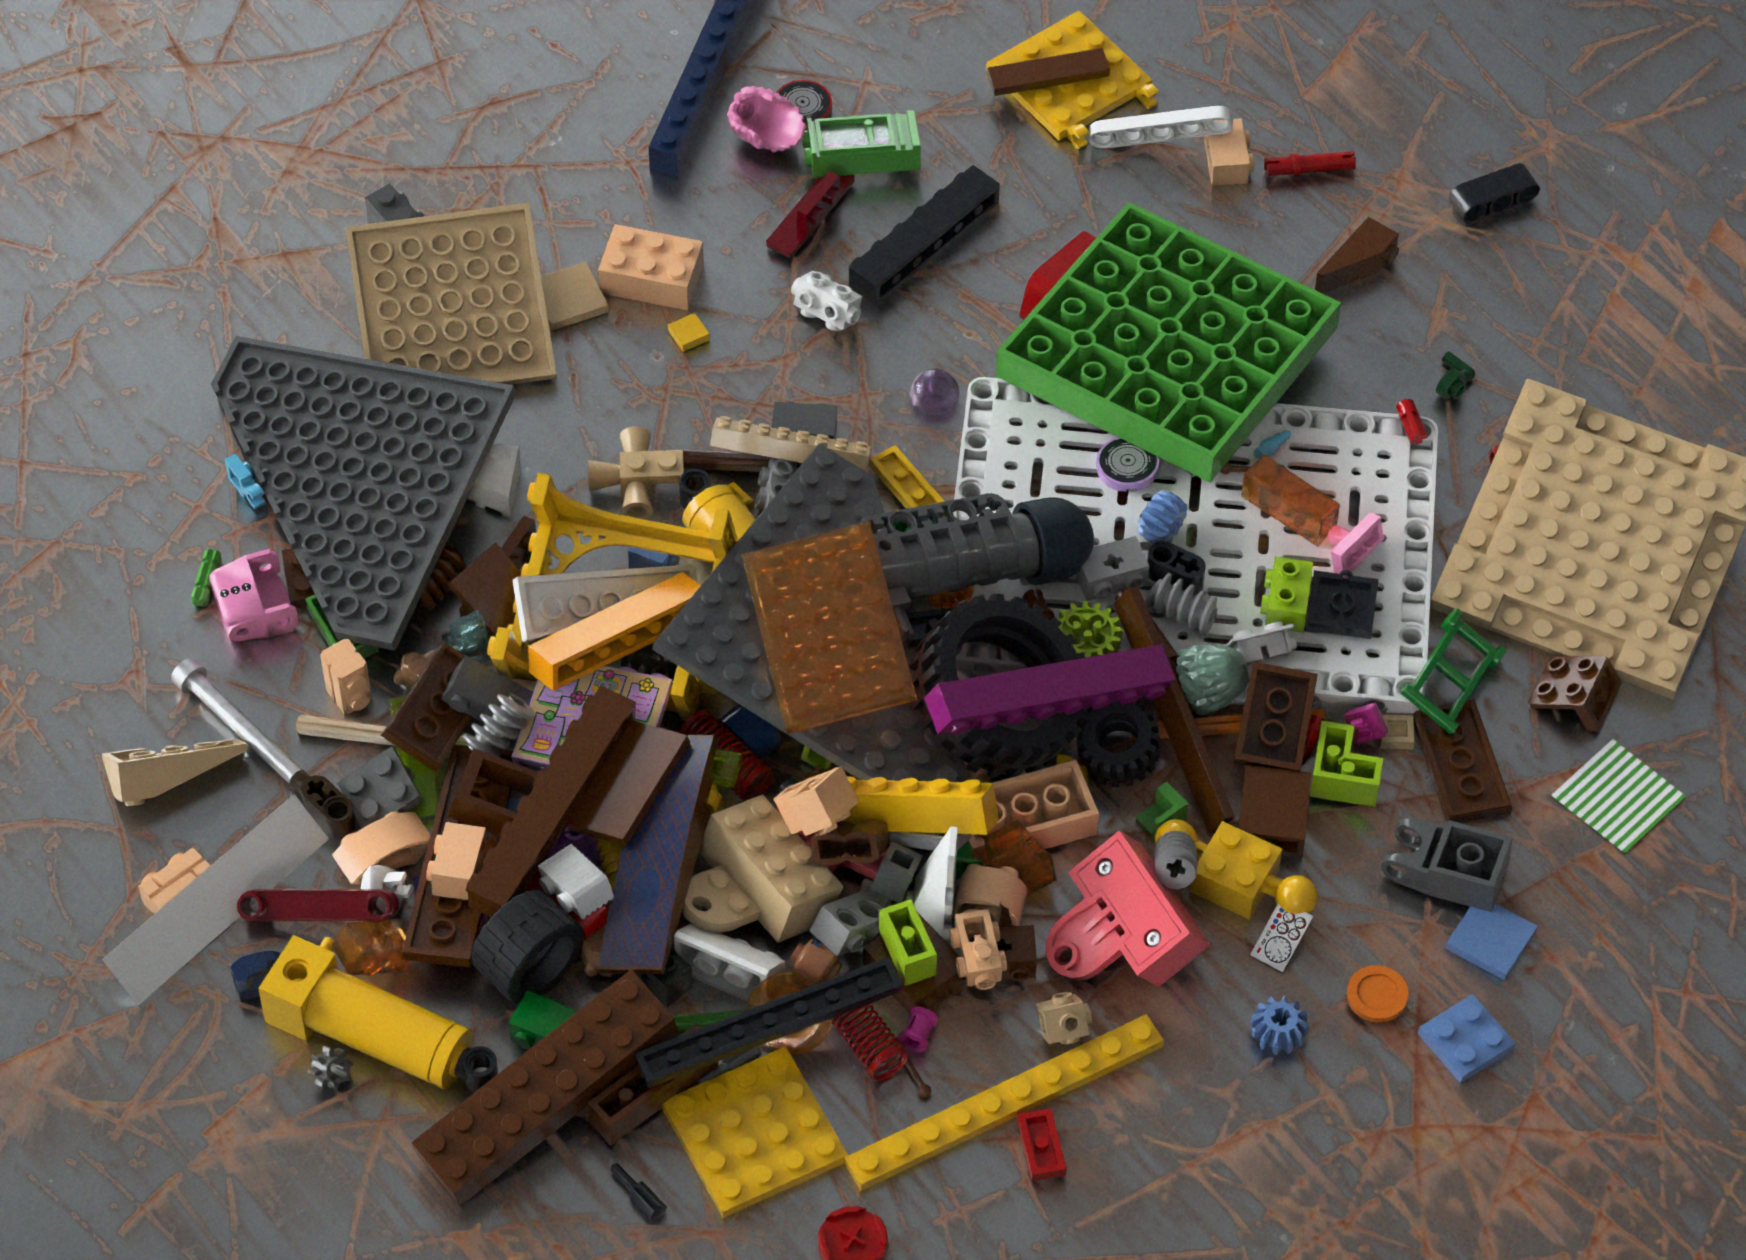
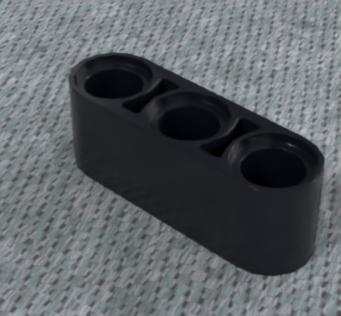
M1519 163L1457 185L1450 192L1449 200L1462 219L1467 223H1471L1533 200L1539 194L1540 186L1526 166Z

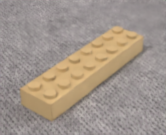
M727 416L716 417L710 446L799 463H803L820 443L867 472L872 447L861 441L851 443L845 438L830 439L829 436L824 434L814 436L809 435L807 431L792 432L786 427L771 428L769 424L765 423L755 425L751 424L748 420L733 421L732 418Z

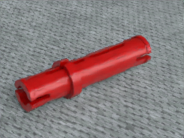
M1353 150L1312 155L1291 153V156L1264 158V171H1266V177L1277 175L1299 177L1303 173L1355 170L1356 157H1352L1355 156Z

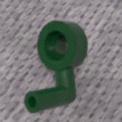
M1448 351L1443 356L1442 362L1452 369L1443 375L1436 387V393L1446 401L1452 398H1459L1466 389L1465 383L1475 377V370Z

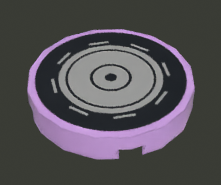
M1117 437L1103 444L1098 451L1096 460L1097 473L1099 478L1110 488L1127 492V489L1135 488V491H1138L1154 482L1158 476L1160 458Z

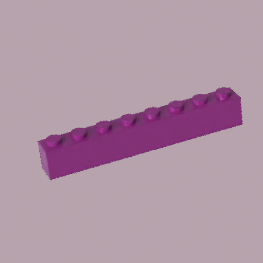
M1161 644L938 683L924 699L937 734L951 732L952 735H959L975 727L987 730L997 726L999 723L1008 722L1009 725H1014L1030 717H1037L1038 720H1042L1063 711L1066 715H1069L1085 707L1092 706L1096 710L1118 701L1124 705L1140 697L1147 696L1149 700L1163 696L1166 693V688L1176 679Z

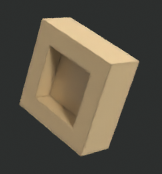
M1381 714L1388 728V733L1385 737L1380 738V749L1413 750V715Z

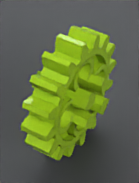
M1083 601L1082 607L1078 608L1076 604L1070 603L1069 612L1064 609L1059 611V618L1057 619L1062 624L1058 628L1066 636L1070 633L1076 640L1073 644L1074 649L1077 653L1083 652L1085 658L1114 653V650L1120 649L1122 628L1119 627V617L1111 618L1112 609L1108 608L1101 611L1100 603L1097 602L1094 607H1089L1088 602Z

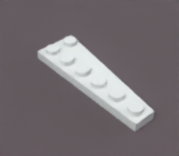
M695 565L516 577L513 579V587L522 643L548 637L682 572L697 582Z

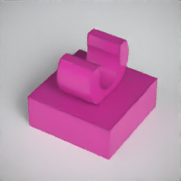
M1376 702L1348 710L1343 716L1346 724L1354 725L1353 739L1356 745L1385 737L1388 733V728Z

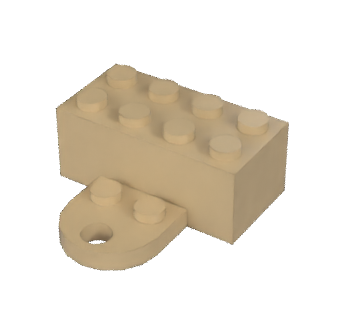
M762 794L711 814L699 853L712 868L691 878L682 913L694 926L705 931L717 933L732 931L758 920L775 941L779 943L810 930L821 907L838 900L843 885L826 865L814 862L811 848L797 833L791 835L781 814ZM693 905H700L707 911L697 910Z

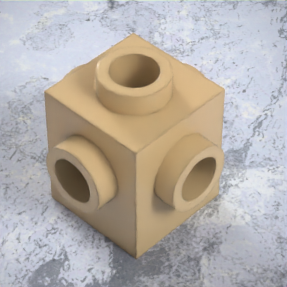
M1071 992L1057 993L1052 996V1000L1036 1003L1041 1034L1049 1044L1060 1042V1044H1073L1080 1041V1037L1089 1035L1087 1024L1092 1023L1091 1011L1088 1003H1083L1076 994L1072 995Z

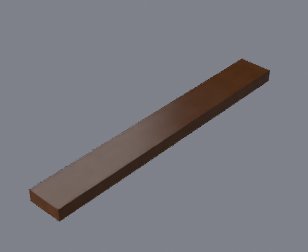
M1139 587L1128 588L1114 603V607L1131 648L1138 649L1161 645L1162 641ZM1169 661L1176 680L1166 688V693L1163 696L1153 700L1209 834L1215 833L1222 821L1229 823L1235 818V815Z

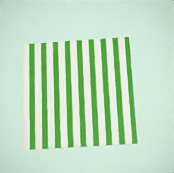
M1613 739L1551 795L1623 853H1626L1686 797V795Z

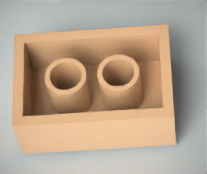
M614 224L598 268L599 288L602 294L688 311L704 266L703 241Z

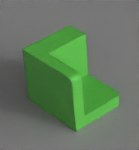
M1166 781L1156 788L1155 803L1136 816V822L1155 841L1158 828L1166 821L1173 819L1186 821L1188 802Z

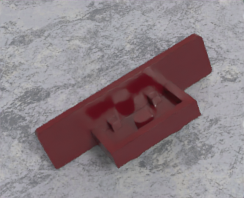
M829 171L825 177H819L766 240V246L791 258L855 182V176H839Z

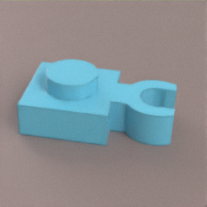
M236 454L225 458L228 479L244 498L247 497L255 510L265 505L266 501L262 498L264 491L258 483L254 482L253 479L256 476L248 462L243 463Z

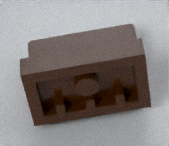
M1551 656L1528 704L1531 708L1575 709L1587 731H1599L1622 682L1607 656Z

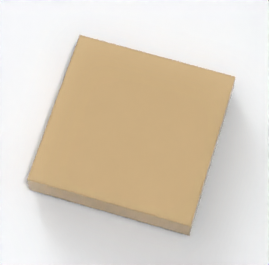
M586 261L541 276L548 323L551 331L609 312V305Z

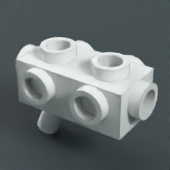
M811 271L797 278L791 287V294L795 295L793 305L801 308V314L808 318L818 317L826 321L825 326L830 330H844L856 324L860 318L862 296L853 292L850 287L834 282L830 275Z

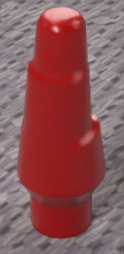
M1312 715L1309 721L1302 763L1310 755L1315 743L1319 739L1321 721H1324V719L1316 715Z

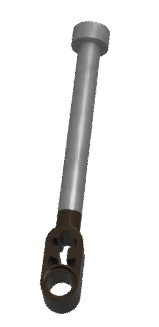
M187 658L178 664L172 673L171 681L183 693L193 692L302 796L304 807L326 833L333 838L343 839L346 835L354 832L355 819L352 803L327 778L319 775L309 776L206 678V668L195 658Z

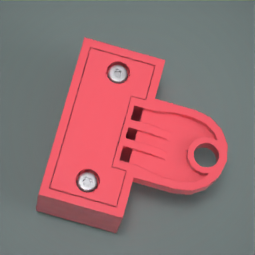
M1119 830L1068 872L1085 898L1063 915L1050 929L1046 940V956L1050 966L1058 974L1079 981L1088 980L1096 976L1121 955H1124L1137 976L1160 987L1211 946V944L1173 889L1164 886L1158 880L1154 861L1143 845ZM1071 948V961L1066 965H1061V953L1065 949Z

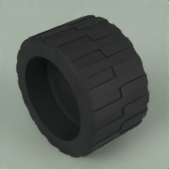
M526 891L504 904L484 925L475 940L471 953V962L509 1001L518 1004L527 990L542 995L567 973L582 948L584 940L583 928L544 891Z

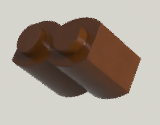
M866 819L856 824L840 821L836 823L838 827L831 832L819 835L817 831L811 838L814 862L822 865H836L845 860L858 864L870 863L877 860L890 846L887 823L877 819Z

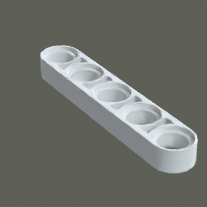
M1210 106L1099 120L1093 122L1089 127V143L1096 148L1106 149L1225 134L1233 128V112L1225 106ZM1221 118L1225 119L1226 121L1218 122L1214 121L1213 119ZM1193 122V123H1196V124H1195V125H1186V124H1183V123ZM1155 126H1165L1168 128L1158 129ZM1134 129L1138 132H1127L1125 130ZM1097 133H1106V134H1109V135H1107V136H1099V135H1096V134H1097Z

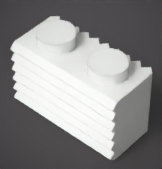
M572 843L538 865L541 878L538 879L540 886L547 895L555 894L560 906L567 913L573 911L581 919H585L586 915H590L592 911L596 912L597 907L601 908L603 904H607L608 900H613L614 895L607 876L594 863L592 864L583 853L581 854Z

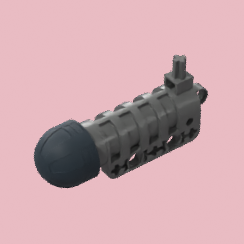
M993 493L867 516L859 521L855 534L858 545L851 548L847 561L835 568L831 583L834 590L841 595L852 596L858 594L864 606L872 608L877 622H888L895 639L902 643L906 642L907 638L914 636V631L907 618L911 604L910 597L919 596L924 598L935 596L940 591L948 590L955 592L965 590L971 585L985 586L995 584L999 580L1006 578L1009 580L1025 578L1032 585H1041L1067 579L1078 573L1081 566L1088 560L1094 546V533L1090 520L1083 511L1072 502L1056 497L1020 502L1014 507L1012 514L1005 500ZM964 511L968 514L969 519L959 520L953 515V512ZM903 522L908 525L910 530L907 532L898 531L894 528L893 523ZM849 574L853 584L843 583L839 576Z

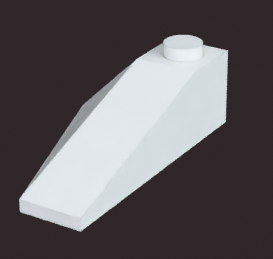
M952 826L915 877L914 891L907 890L906 901L912 900L916 911L949 945L951 943L949 929L952 928V911L955 902L958 827Z

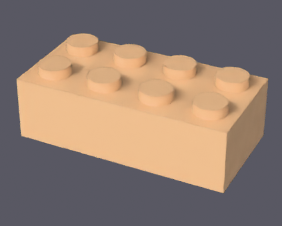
M1077 760L994 782L999 820L987 835L971 834L972 837L968 842L973 847L975 858L981 860L983 866L1097 835L1099 812Z

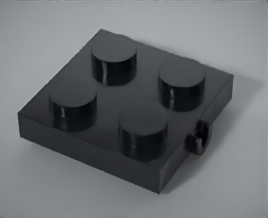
M1314 570L1306 630L1371 639L1379 579L1353 576V573L1348 570H1343L1340 574ZM1343 575H1348L1349 578H1343Z

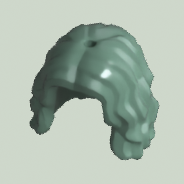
M1208 643L1205 645H1193L1178 651L1179 657L1176 661L1178 664L1176 666V672L1179 675L1178 680L1181 683L1182 691L1185 692L1184 696L1190 709L1196 715H1208L1211 712L1227 707L1234 698L1245 690L1249 681L1246 660L1233 647L1217 646L1216 644Z

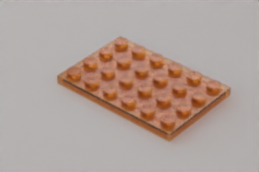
M870 521L742 554L787 734L917 700Z

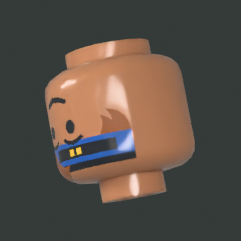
M812 939L806 945L799 943L789 959L794 963L792 968L793 976L808 986H813L836 977L842 967V964L839 963V956L834 955L818 939Z

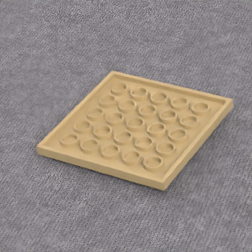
M529 202L345 227L364 359L509 385L557 378Z

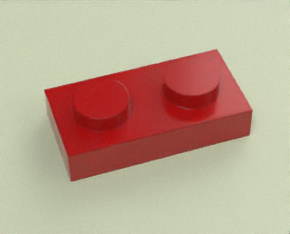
M1048 1108L1017 1114V1124L1031 1180L1037 1181L1065 1176L1067 1168L1052 1109Z

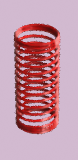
M702 709L692 714L681 726L679 733L684 734L695 719L704 715L691 726L687 735H690L693 728L707 717L706 722L697 729L694 735H706L716 727L711 735L715 736L720 732L716 738L717 742L724 736L725 738L716 748L715 755L730 741L725 750L713 758V762L716 761V764L711 765V768L715 775L721 781H724L726 786H729L736 795H739L743 802L762 795L773 780V770L768 765H764L763 761L759 760L753 751H749L748 746H744L738 737H734V734L729 732L728 728H724L723 723H719V720L715 719L709 710ZM735 746L732 752L723 761L720 762L723 755L729 749ZM740 750L735 759L725 766L728 760ZM743 755H745L742 761L733 770L730 771V769L736 763V761ZM749 760L745 768L735 775L738 769ZM752 765H754L753 769L743 779L740 780L742 775ZM765 772L763 778L758 782V784H756L752 789L746 792L748 786H750L759 777L760 774ZM768 775L765 783L757 792H755L749 797H744V795L749 794L756 788H758Z
M868 1004L854 1009L844 1016L841 1014L837 1018L829 1019L835 1026V1029L839 1031L848 1047L852 1049L851 1051L856 1054V1058L860 1060L864 1069L868 1071L872 1080L881 1081L893 1076L907 1062V1051L902 1045H899V1040L895 1039L891 1029L886 1027L887 1024L882 1022L883 1018L878 1016V1012L874 1010L873 1005ZM865 1008L858 1016L847 1021L853 1014ZM869 1014L863 1021L851 1027L858 1019ZM844 1019L841 1024H838L839 1020ZM873 1020L867 1027L856 1032L863 1024ZM877 1025L872 1032L860 1038L867 1030ZM881 1031L874 1039L864 1044L872 1035ZM885 1037L878 1045L869 1049L876 1041ZM889 1043L883 1050L873 1055L880 1047ZM864 1047H865V1049L863 1050V1052H859V1050H860L861 1048H864ZM869 1053L867 1058H863L864 1054ZM904 1053L902 1059L892 1069L883 1074L874 1075V1072L881 1071L892 1065ZM898 1054L892 1061L878 1068L885 1060ZM873 1059L871 1063L867 1064L868 1060Z

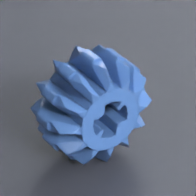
M1162 490L1156 493L1151 501L1147 502L1145 510L1142 511L1143 514L1138 520V533L1150 543L1156 541L1172 542L1174 536L1178 534L1180 527L1183 526L1182 523L1187 516V504L1172 492Z
M1284 995L1280 1002H1276L1270 996L1267 1000V1005L1259 1003L1256 1007V1012L1251 1016L1250 1025L1253 1028V1040H1260L1261 1050L1270 1046L1274 1055L1279 1052V1049H1283L1289 1055L1292 1052L1293 1046L1300 1048L1303 1045L1304 1037L1308 1035L1309 1031L1308 1015L1306 1011L1299 1010L1300 1005L1298 1001L1288 1004Z

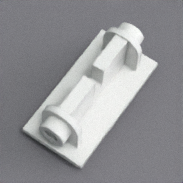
M1282 621L1265 625L1263 627L1264 631L1252 633L1251 629L1242 630L1232 634L1233 638L1225 646H1234V649L1244 656L1246 664L1264 659L1261 651L1262 647L1266 648L1268 658L1290 654L1293 649L1297 648L1294 636H1288V632L1294 627V624L1283 626Z

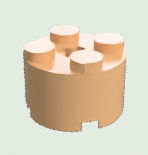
M975 863L967 865L965 872L961 876L952 911L954 920L955 914H960L966 910L989 909L991 922L997 921L999 927L1019 926L1027 888L1018 878V871L1008 866L998 869L983 867Z

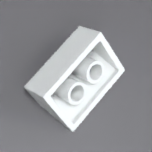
M692 923L677 930L674 935L675 951L692 966V978L756 1006L772 1001L785 980L784 960H781L775 953L763 952L753 948L742 939H732L721 933L705 931L694 926Z

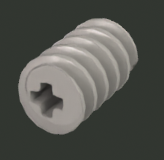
M1167 573L1163 579L1155 582L1145 600L1147 608L1154 606V610L1157 613L1165 612V616L1168 619L1177 618V623L1180 625L1188 623V628L1191 631L1199 629L1200 635L1205 636L1211 629L1217 616V597L1213 596L1208 602H1205L1206 591L1202 590L1197 596H1194L1195 586L1193 584L1189 585L1185 591L1182 590L1184 581L1181 578L1172 585L1171 573Z
M510 693L509 697L498 694L497 698L502 705L500 707L491 703L488 705L493 713L492 717L482 713L480 718L485 725L482 727L473 723L471 726L476 735L472 736L467 733L463 735L471 750L475 748L500 757L502 754L500 748H508L510 746L509 738L515 739L518 737L519 732L517 728L524 729L527 726L525 718L533 719L535 717L532 708L513 693Z
M1174 830L1166 832L1155 844V873L1161 884L1170 889L1186 888L1197 876L1198 863L1195 841L1183 831Z

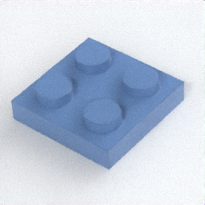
M1471 994L1423 1024L1418 1030V1035L1460 1084L1512 1052L1516 1045L1515 1041L1474 994Z

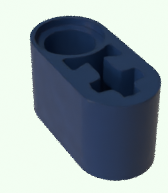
M740 704L718 719L719 723H723L724 728H728L729 732L734 734V737H738L744 746H748L749 751H753L759 760H763L782 745L779 733L769 722Z

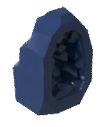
M263 951L240 957L230 965L240 1001L259 997L258 988L280 956L279 952Z

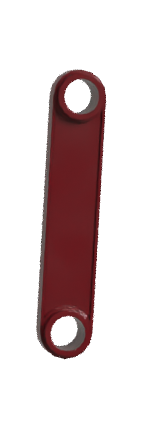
M253 889L243 893L237 901V910L240 916L251 921H383L393 917L399 909L397 895L387 889ZM252 897L258 902V912L251 908L250 901ZM378 897H381L386 902L387 909L385 913L380 911L376 905Z

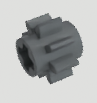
M324 1045L323 1052L311 1055L313 1059L312 1068L307 1071L314 1076H318L315 1080L317 1086L324 1088L328 1084L330 1088L338 1090L339 1083L345 1080L350 1081V1067L354 1064L344 1059L347 1051L341 1048H336L333 1051L332 1048Z

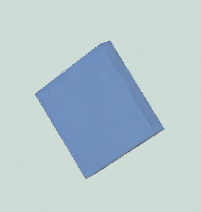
M1494 904L1492 912L1470 906L1446 942L1445 949L1505 981L1537 932L1538 926L1497 904Z

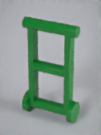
M1458 608L1452 610L1442 622L1440 628L1445 631V634L1412 685L1407 683L1400 691L1405 698L1449 734H1452L1459 726L1454 720L1487 667L1493 668L1507 651V648L1502 644L1495 648L1461 620L1462 611ZM1456 632L1484 655L1470 678H1467L1442 657ZM1434 667L1462 690L1447 714L1419 692Z

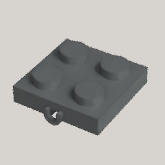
M392 746L337 782L342 793L351 801L354 818L358 820L361 828L384 818L390 812H408L425 801L414 782L415 774L408 766H405L400 755Z

